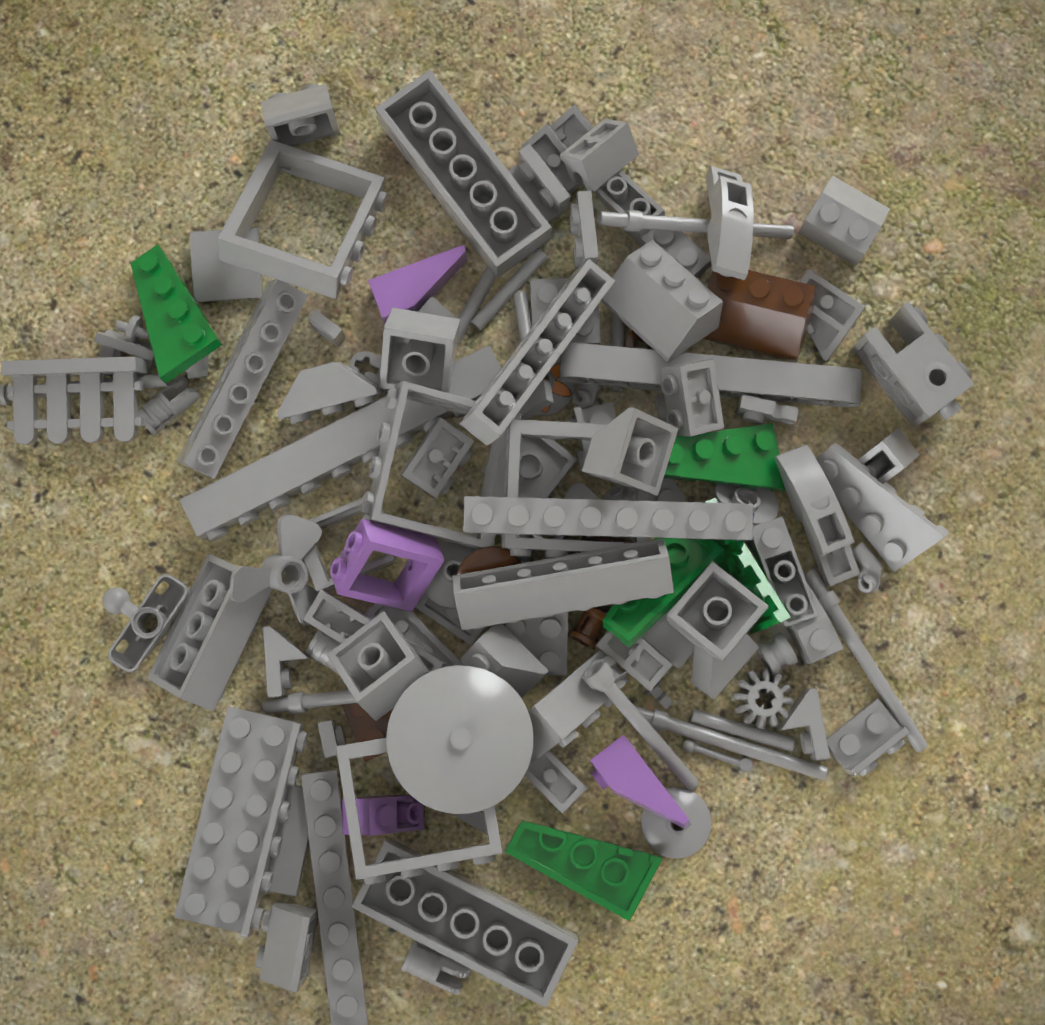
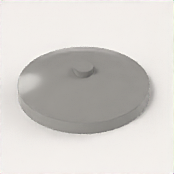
M447 666L423 675L413 682L400 696L393 708L388 723L387 753L392 770L398 781L417 801L427 807L445 813H474L501 802L521 782L532 756L533 727L523 700L505 680L492 672L478 667Z

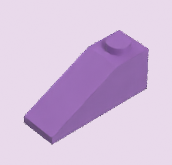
M458 246L368 280L384 324H386L392 307L418 312L430 297H433L467 261L465 246Z
M624 735L590 760L595 767L591 775L603 790L609 786L614 794L685 829L691 825L688 817Z

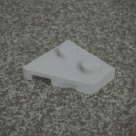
M808 269L800 282L816 286V302L807 331L819 350L821 357L828 362L866 307Z

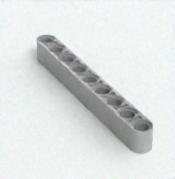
M569 343L562 352L560 360L559 379L564 382L662 391L660 371L662 367L679 366L714 359L719 395L721 397L740 398L743 394L777 402L846 408L861 405L862 371L856 368L694 353H681L668 363L655 350L585 343Z

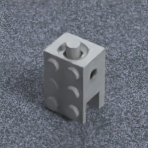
M908 301L889 320L890 324L908 345L907 347L896 353L879 330L873 327L861 337L852 350L911 426L915 428L936 412H939L946 421L962 409L955 398L974 385V383L970 379L971 373L962 362H956L948 352L950 348L946 340L941 335L934 334L929 328L927 317L923 311L916 306L913 308Z

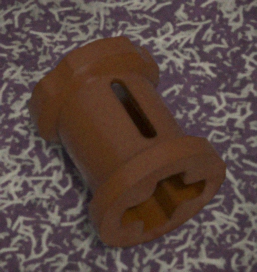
M593 607L583 611L584 613L574 630H569L568 636L581 645L595 650L597 645L595 641L604 627L603 619L606 614Z

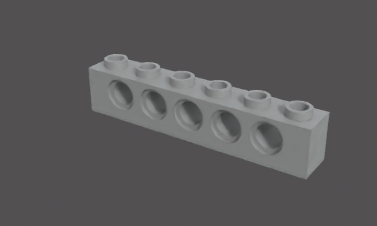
M590 259L575 270L460 422V425L486 446L498 439L615 280Z
M277 279L269 281L176 462L206 477L215 479L309 295L286 282Z

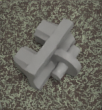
M134 315L129 320V323L119 320L116 330L125 334L110 329L106 330L105 333L96 332L94 342L101 344L99 358L123 357V353L126 352L132 354L133 357L136 356L147 360L148 374H151L155 365V358L151 343L139 339L150 340L147 329L143 328L142 317Z

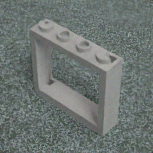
M270 140L218 236L219 260L337 299L342 286H346L351 281L353 268L351 267L354 261L359 262L362 258L365 248V242H363L365 237H371L374 232L377 212H383L385 201L388 197V193L384 192L385 177ZM281 171L364 198L331 267L246 239Z
M406 381L394 385V389L390 388L386 396L385 408L389 409L386 423H381L377 435V443H381L379 455L373 458L370 465L369 477L373 478L370 492H365L362 500L361 511L365 512L364 519L475 549L493 546L496 533H472V535L380 513L406 399L466 415L476 402ZM517 413L514 419L521 420L522 414ZM506 430L498 439L492 442L481 497H504Z
M513 419L506 429L504 497H518L521 437L591 441L592 437L608 424ZM635 490V501H649V494ZM502 534V548L510 549V556L530 557L531 550H545V557L555 558L566 556L567 551L583 553L647 541V537H633V543L516 538L517 534Z
M387 738L336 746L356 880L364 878L365 885L387 881L386 874L401 872L402 878L422 875V868L437 865L438 871L459 868L458 861L473 859L474 865L494 862V855L502 853L494 805L483 810L489 842L487 844L366 865L350 759L387 753Z

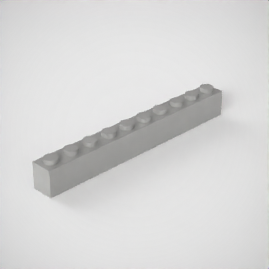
M490 345L455 362L449 394L474 401L478 400L501 369ZM386 397L180 499L179 501L197 537L202 540L209 539L210 542L218 540L229 533L228 528L238 523L241 526L248 525L259 519L258 513L270 507L272 511L280 509L291 502L290 497L300 492L306 495L316 491L321 487L320 482L331 476L334 480L344 477L352 472L351 466L361 461L364 464L371 463L373 458L379 455L381 443H377V435L381 423H386L389 409L385 408ZM406 399L395 449L411 443L414 440L412 436L423 430L428 433L437 418L441 417L445 420L453 415L456 418L465 415Z

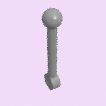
M686 739L683 742V750L687 753L695 751L738 766L743 772H749L753 767L752 761L748 758L737 759L696 745L692 739Z

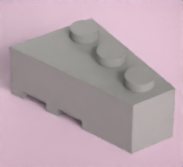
M599 650L528 711L533 727V751L530 760L532 763L558 743L564 748L579 735L575 728L580 724L586 728L601 715L597 710L601 705L604 704L606 708L613 705V702L604 692H598L597 689L592 690L582 679V675L588 666L608 656L602 650ZM615 664L613 669L619 675L623 674L622 671ZM625 677L615 684L621 689L629 680Z

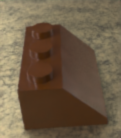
M748 270L745 280L732 276L725 277L718 272L712 271L707 288L723 301L719 328L703 339L797 362L816 302V286Z

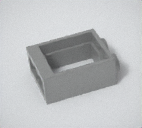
M363 498L312 518L309 521L318 524L322 530L363 513L361 511ZM315 544L303 559L316 591L319 593L322 589L328 592L335 589L333 578H329ZM384 553L383 557L364 564L359 574L369 575L397 563L394 555Z

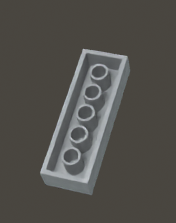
M430 69L375 108L380 126L487 266L493 271L496 278L503 275L551 240L552 227Z
M387 838L373 864L420 856L421 854ZM437 865L422 868L423 874L402 878L401 872L386 874L387 881L365 885L364 881L352 908L545 1008L578 943L577 934L453 870L438 871Z

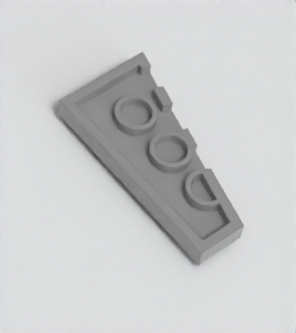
M834 443L816 458L841 508L894 572L949 533L940 524L936 526L924 517L925 512L915 504L910 506L896 495L897 490L887 482L882 484L873 477L868 467L837 443Z

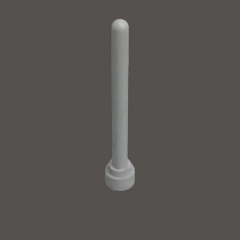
M599 659L588 666L582 675V679L592 690L597 689L598 692H604L689 790L696 789L698 787V779L614 683L613 670L606 661Z

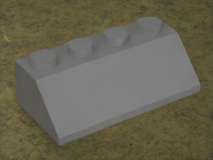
M208 553L190 589V595L184 601L147 679L182 700L214 711L218 701L224 694L225 686L233 670L240 661V655L249 637H251L255 630V624L264 606L270 599L272 588L267 587L241 603L232 601L229 597L230 578L232 572L238 567Z

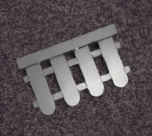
M135 356L1 361V375L13 378V386H7V394L13 395L14 421H7V430H14L15 440L23 445H31L37 440L38 429H47V437L51 442L64 444L71 437V428H80V434L84 441L98 443L104 437V427H114V435L119 441L131 442L137 437L138 426H144V418L137 417V391H143V382H137V375L148 374L147 360ZM113 375V382L104 383L103 376ZM70 377H80V383L70 384ZM37 378H46V384L37 385ZM104 392H113L114 418H104ZM70 393H80V419H71ZM37 394H46L47 420H38Z

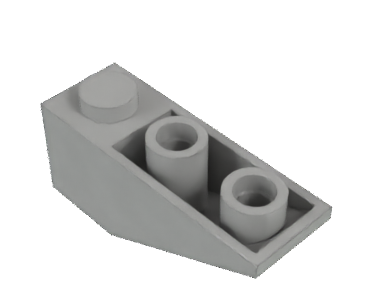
M783 516L753 526L752 540H748L754 558L791 617L783 621L784 627L819 616Z

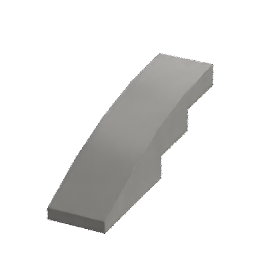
M321 589L303 620L339 643H342L373 618ZM405 638L430 672L446 667L447 663Z

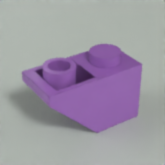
M410 794L356 797L361 835L372 836L424 830V804L417 801ZM342 798L343 834L349 835L344 798Z

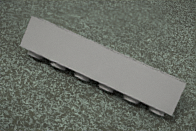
M663 538L452 576L454 598L461 630H479L490 625L518 623L524 619L541 616L552 617L563 612L586 611L597 606L619 605L631 600L658 598L664 594L674 593L670 560Z

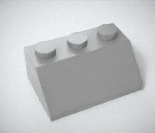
M653 240L625 258L612 277L615 282L601 300L607 308L668 363L719 328L723 301Z

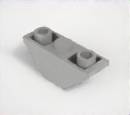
M331 362L301 370L280 406L277 415L278 419L290 418L291 424L311 419L310 412L322 410L324 416L343 411L342 404L354 401L356 407L376 402L375 395L383 394L384 391L383 388H379V384L344 363Z

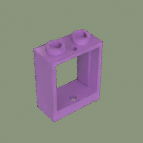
M361 519L355 531L349 534L341 555L333 561L330 574L338 595L412 612L443 564L444 558L437 539L434 537ZM373 550L409 559L395 582L359 574Z

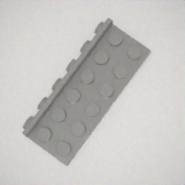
M228 706L175 918L241 933V937L246 938L251 936L254 930L260 929L265 909L259 908L262 895H268L273 880V873L268 872L271 858L277 859L282 843V838L277 837L280 822L286 823L290 811L291 802L286 801L289 787L295 788L299 775V767L295 766L297 753H303L307 743L308 732L303 731L305 724Z

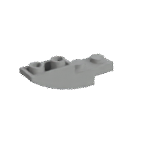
M711 166L705 178L712 215L706 227L712 269L714 272H718L725 277L732 276L745 280L749 270L754 226L751 184L742 182V177L739 174Z
M622 170L618 171L594 191L609 212L625 213L626 210L641 211L642 215L665 216L664 209ZM642 228L639 232L626 231L640 247L653 240L696 278L700 277L712 266L711 258L682 231Z
M803 445L775 456L774 458L796 521H802L825 585L830 587L859 575L860 572L850 544L855 543L850 528L827 477L808 445Z

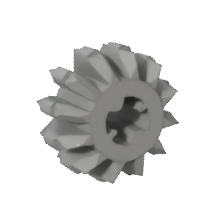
M768 669L761 670L760 679L754 671L748 672L747 676L750 684L744 680H738L737 685L744 690V694L733 693L732 696L733 699L743 700L744 703L737 706L735 712L743 713L748 711L744 717V723L750 724L756 717L758 729H764L766 718L772 727L778 726V719L775 714L787 718L789 713L782 708V704H793V699L783 698V693L791 690L790 685L778 687L782 680V675L780 674L774 675L769 681L770 674ZM760 689H762L761 693H769L770 699L766 701L767 707L765 709L764 705H757L755 701L760 697L758 692Z

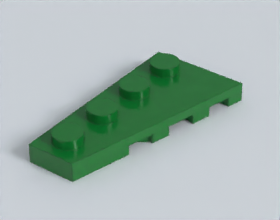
M157 244L130 264L159 378L166 384L223 344L168 256Z
M773 423L706 432L694 436H677L664 474V478L692 482L699 480L717 485L732 484L740 485L742 488H765L776 492L786 490L774 458L780 455Z
M715 497L704 503H718V501ZM712 539L725 549V557L717 563L718 566L769 606L749 630L750 634L791 618L744 541Z
M663 538L669 555L674 593L664 594L658 598H642L627 601L624 604H613L603 619L604 628L630 648L684 596L712 561L717 564L725 557L724 548L712 539Z
M521 820L505 850V853L629 922L663 857L526 820Z

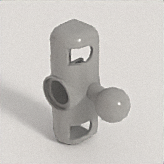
M163 574L157 579L139 607L130 602V596L125 589L120 587L108 589L102 598L104 608L111 614L122 613L130 618L108 652L109 660L124 671H138L159 640L168 633L170 624L180 611L183 602L190 595L189 586L172 575ZM162 581L170 584L163 596L155 592ZM154 614L158 619V626L153 632L148 633L145 630L144 622L149 615ZM124 639L129 641L130 644L122 654L116 651V647Z

